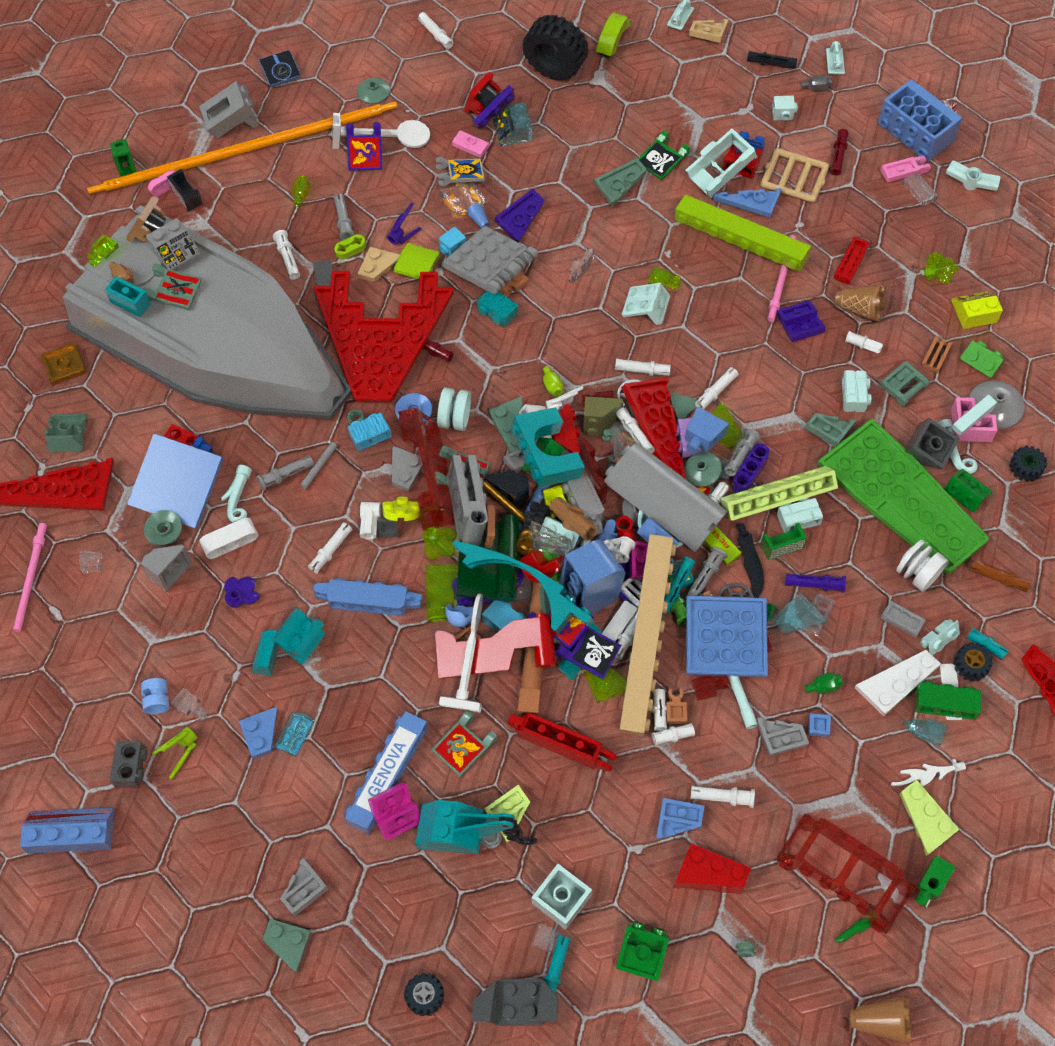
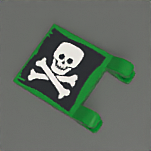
M665 130L660 133L657 140L638 158L647 171L660 180H663L683 158L690 154V146L684 144L679 152L665 145L664 143L669 140V133Z

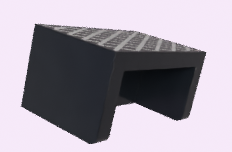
M182 169L167 176L172 192L187 211L203 204L199 191L191 187Z

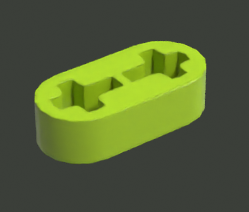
M353 235L335 245V255L341 260L354 256L365 250L366 241L362 235Z

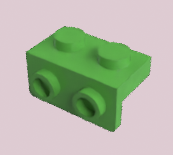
M972 340L960 357V360L992 379L1001 364L1003 365L1005 362L1002 359L1003 355L996 350H993V352L986 349L987 345L980 340L977 343Z

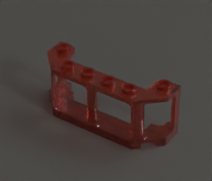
M808 814L803 815L775 859L784 870H795L798 867L804 876L813 877L822 888L826 890L831 889L837 893V897L846 903L850 902L856 906L858 912L871 916L869 919L871 927L879 933L884 932L887 934L906 901L916 888L913 882H908L903 878L905 873L901 868L828 820L820 818L817 822ZM800 828L805 832L811 831V834L796 855L785 853ZM819 833L851 853L850 858L835 879L808 863L804 858ZM859 859L892 880L879 903L875 906L844 885ZM897 888L899 890L898 893L904 896L888 922L882 911Z

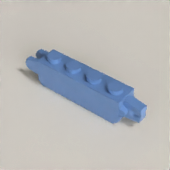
M337 578L335 580L330 579L329 583L319 582L313 587L317 599L328 601L332 609L402 616L406 613V609L421 608L422 604L421 594L409 592L407 587L400 584L392 586L381 582L372 584L361 580L353 582Z

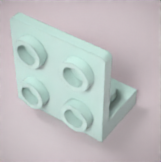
M661 283L630 287L622 316L630 317L648 314L655 325H660L664 319L670 294Z

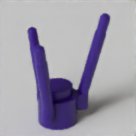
M410 203L404 214L401 213L391 231L386 236L392 244H403L421 230L418 227L404 237V231L400 228L414 203Z

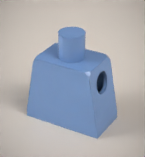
M697 407L686 430L685 440L689 442L686 446L687 450L691 453H696L699 448L705 452L711 450L727 434L729 423Z

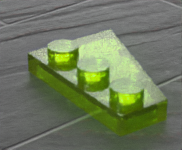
M458 564L426 566L428 622L448 621L445 607L448 604L452 606L455 594L452 583L457 578Z

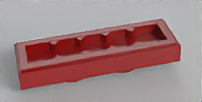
M853 237L833 279L850 285L869 248L870 242Z

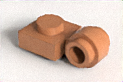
M520 272L509 282H504V287L498 292L508 297L512 290L517 292L529 283V278Z

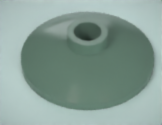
M368 78L359 84L357 94L365 103L378 104L388 98L390 87L381 78Z
M699 452L692 455L684 466L686 479L697 487H706L715 483L722 472L720 460L716 455L709 452Z
M160 510L153 513L144 524L145 537L150 543L157 546H166L173 543L182 532L181 519L176 513L169 510ZM163 529H168L166 532L162 533Z

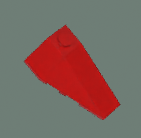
M1032 644L1021 660L1032 679L1037 682L1042 696L1047 699L1051 706L1050 709L1055 715V659L1037 645Z

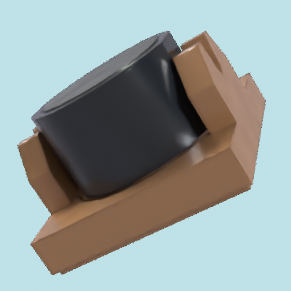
M154 195L150 198L126 237L131 243L135 237L141 241L148 242L146 235L162 227L166 220L164 217L165 213L156 205L159 199Z

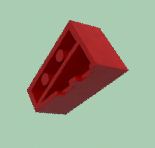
M691 843L674 888L741 894L751 868Z

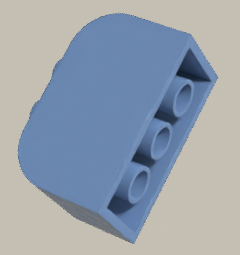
M595 540L565 555L559 584L567 590L564 596L567 594L576 601L575 604L579 607H585L593 615L612 604L618 598L624 581L625 571L603 540Z

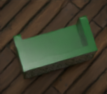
M796 523L792 531L769 538L767 533L763 534L761 546L767 559L771 560L803 549L807 537L800 523Z

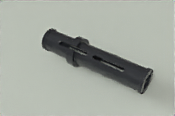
M749 51L747 62L796 69L798 58L767 54V52Z

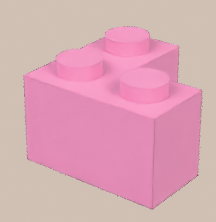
M956 397L951 408L952 424L976 405L975 398ZM986 415L962 435H959L954 430L953 433L960 438L959 441L992 442L997 433L996 415Z

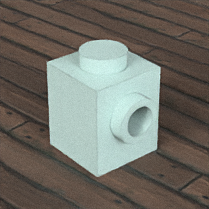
M794 95L774 96L772 102L773 120H793L794 113H797L798 110L797 102L794 101Z

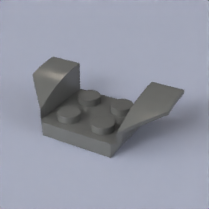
M501 979L499 982L496 980L474 999L472 1022H490L498 1026H544L545 1022L557 1021L559 999L544 979Z

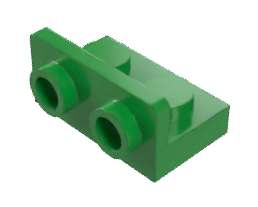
M963 468L951 477L944 488L949 495L971 512H975L980 504L989 498L993 492Z

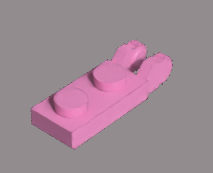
M918 156L882 165L880 170L888 183L913 175L924 174L931 169V166L928 163L924 165L927 161L925 156Z

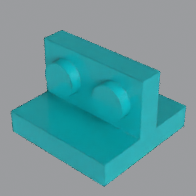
M295 608L272 640L297 663L303 665L326 633L321 629L324 624L319 619H310L300 609Z

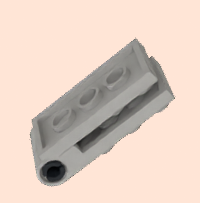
M453 455L447 483L457 537L463 543L479 546L488 520L486 493L482 491L483 478L479 476L480 463H477L475 455H468L466 464L462 463L460 455Z

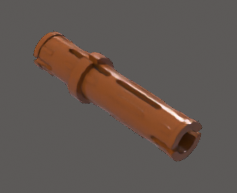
M974 559L970 571L982 574L1004 583L1007 587L1012 586L1026 593L1031 584L1030 580L1014 575V572L1003 571Z

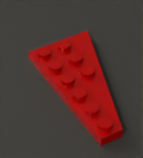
M108 458L104 462L96 463L95 461L87 466H73L48 472L47 475L39 477L37 475L30 476L29 479L22 481L13 480L0 483V506L104 511L114 460L113 458Z

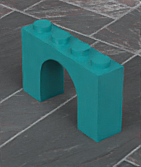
M556 407L515 415L511 424V432L516 436L518 447L523 451L525 463L529 465L532 478L539 487L579 479L585 468L578 452L551 456L543 453L535 444L537 438L560 433L563 420Z

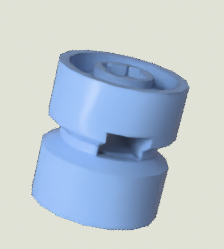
M152 678L141 683V695L144 697L142 699L144 713L161 714L169 710L167 680Z

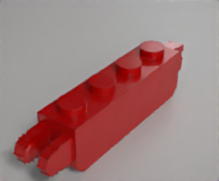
M527 713L526 716L522 715V717L511 714L507 721L509 726L516 729L515 732L519 734V738L589 768L595 769L596 767L606 772H611V765L599 760V758L602 756L613 761L617 758L615 753L604 749L603 744L532 713Z

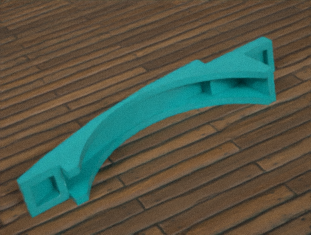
M458 541L452 543L457 550L466 555L462 562L470 569L486 564H508L521 568L534 576L541 583L548 596L552 617L551 628L557 634H560L573 616L588 627L593 623L594 620L590 616L592 613L583 606L578 608L574 605L576 601L567 594L563 597L567 592L565 587L535 568L502 553Z

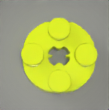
M397 497L395 501H385L382 503L383 516L392 521H398V518H404V521L415 520L420 517L421 503L408 501L407 497Z

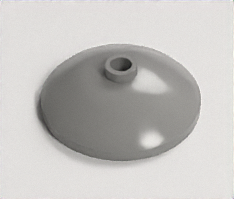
M991 380L978 384L971 391L969 398H975L976 405L988 394L997 402L994 410L989 413L996 415L997 430L1011 428L1021 420L1025 404L1021 394L1013 386L1002 381Z

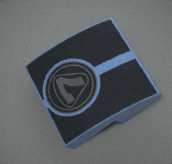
M290 50L258 59L270 88L301 78Z

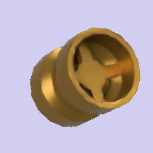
M525 528L521 531L517 541V548L521 553L527 554L536 549L539 540L538 532L532 528Z

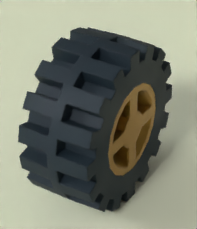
M972 642L968 645H963L954 657L953 665H955V671H959L958 675L960 677L963 675V679L967 680L970 678L972 682L975 679L979 681L986 677L993 665V662H991L993 657L989 656L991 652L989 650L986 651L984 645L980 647L979 643L973 645Z

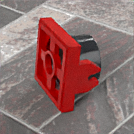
M488 72L469 92L464 111L467 114L471 111L475 114H480L500 94L499 91L501 89L492 80L494 75L491 72Z

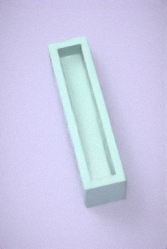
M988 394L956 421L952 429L959 435H962L992 412L997 402Z

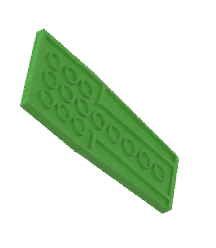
M870 419L818 461V465L820 467L827 466L835 470L837 483L860 505L908 544L914 546L920 540H924L926 542L924 549L928 546L933 548L929 555L930 557L939 552L947 558L949 562L943 572L951 574L987 543L988 536L911 454L905 452L906 449L878 423Z

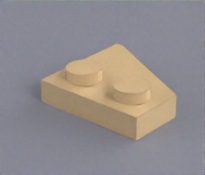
M723 19V23H714V20L693 21L689 36L720 43L727 28L728 19Z
M370 247L358 271V278L376 282L381 278V275L391 270V266L397 262L400 254Z

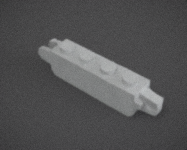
M564 449L561 455L570 454L568 450ZM584 468L581 478L561 482L563 493L568 497V503L571 506L581 508L584 511L583 516L596 525V529H598L597 534H602L604 507Z

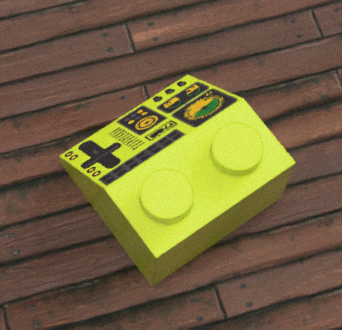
M988 292L956 297L951 300L963 329L997 323L1003 311L997 296Z

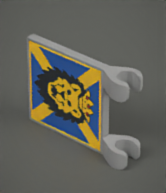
M442 157L436 158V163H441L436 164L437 170H442L446 167L449 170V175L445 173L438 174L439 179H444L438 181L439 186H446L449 183L485 181L481 158L447 160Z

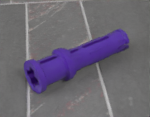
M786 573L785 586L822 588L825 592L837 590L845 593L846 576L832 577L829 574L811 576Z

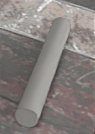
M334 442L329 444L300 484L303 489L308 488L336 449L337 445Z

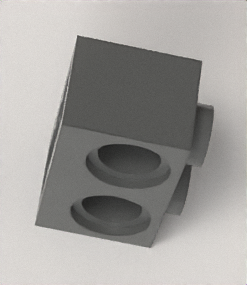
M116 741L110 782L114 787H140V781L144 779L143 762L147 760V749H145L141 742ZM136 752L132 758H127L129 753ZM133 771L130 777L124 778L127 772Z

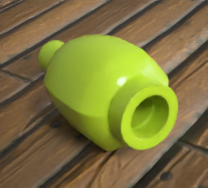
M549 366L544 367L543 372L545 375L543 376V381L547 391L554 397L560 396L564 388L557 373L551 371Z

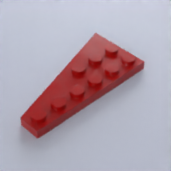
M668 377L625 383L621 388L642 432L655 448L653 455L685 479L683 460L678 450L680 443L676 439V433L678 432L674 409L670 405L669 400L671 393L667 388L669 383Z

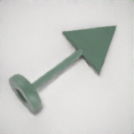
M670 392V402L677 420L684 419L696 408L695 402L697 399ZM625 403L624 408L626 407L629 414L636 419L629 403Z

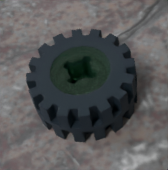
M1028 445L1024 446V448L1020 447L1015 451L1010 460L1009 467H1011V473L1014 472V476L1020 477L1019 480L1021 481L1025 479V482H1029V480L1032 482L1039 479L1047 466V458L1044 457V452L1040 453L1039 448L1034 449L1035 446L1030 448Z

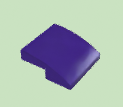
M810 300L777 310L779 320L791 342L825 332V326L817 316L818 310Z

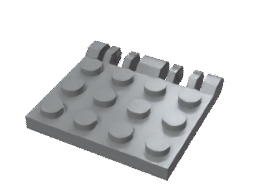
M484 226L443 261V267L486 291L496 294L504 287V282L507 283L525 268L526 264L531 263L538 256V251L531 246L525 247Z

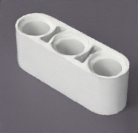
M243 518L206 534L200 539V544L206 557L214 559L253 542L258 538V533L250 518Z

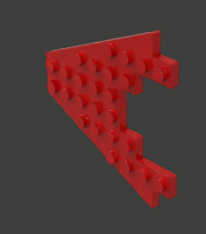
M332 271L330 286H314V291L355 402H393L454 294L453 288H438V272H420L418 302L400 303L398 318H364V302H348L350 271Z

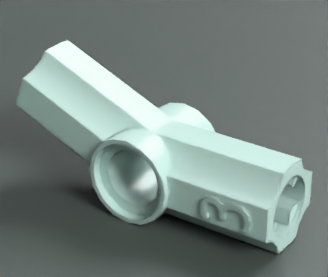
M952 161L946 171L947 175L963 182V186L967 190L983 188L997 191L1000 182V176L982 173L979 168H968L956 161Z

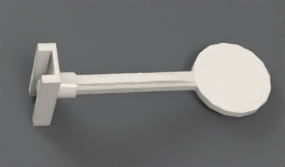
M333 113L332 149H339L341 136L347 137L346 126L341 125L340 113ZM408 120L401 123L397 130L381 129V137H397L407 147L420 148L428 143L430 131L424 123ZM354 128V136L374 135V129Z
M479 593L474 603L471 634L467 642L459 690L457 689L456 698L440 696L439 705L481 713L482 704L468 700L469 691H467L476 645V633L479 627L483 595Z

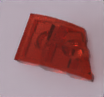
M583 438L580 442L586 471L603 505L606 503L607 484L604 481L606 471L595 460V449Z

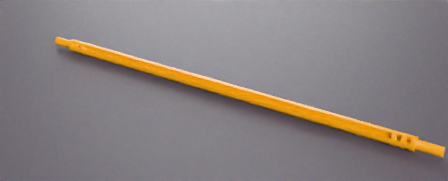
M395 101L384 105L377 104L340 115L341 125L380 115L384 111L397 108V103ZM333 117L103 181V184L89 187L87 190L89 195L104 190L107 192L160 177L167 171L185 170L332 128Z

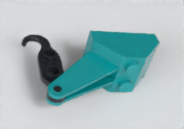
M436 800L422 804L415 846L417 849L479 855L481 839L501 831L507 836V840L522 845L536 844L537 838H523V830L517 824V820H514V815L507 813L485 814L482 809L461 802Z

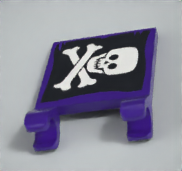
M588 627L581 635L572 652L564 646H559L556 656L604 679L622 645Z

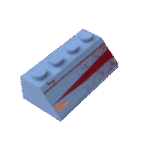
M114 808L30 812L22 825L20 847L27 854L112 849Z

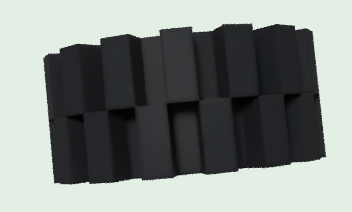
M536 501L533 502L530 511L527 513L523 529L532 528L539 534L545 517L549 516V506Z

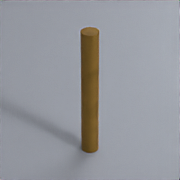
M486 480L483 483V488L513 515L517 516L522 523H525L527 516Z

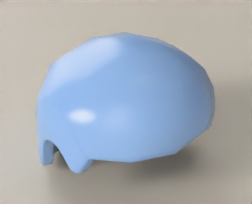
M448 604L445 607L448 622L455 627L470 625L474 607L457 605L456 608H452L451 604Z

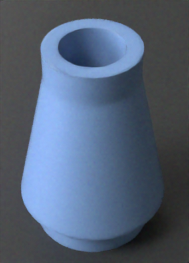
M474 203L467 209L468 216L480 228L490 225L482 205Z

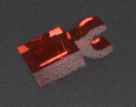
M712 676L692 680L697 701L716 697V690L729 687L727 676L719 677L716 680H713Z

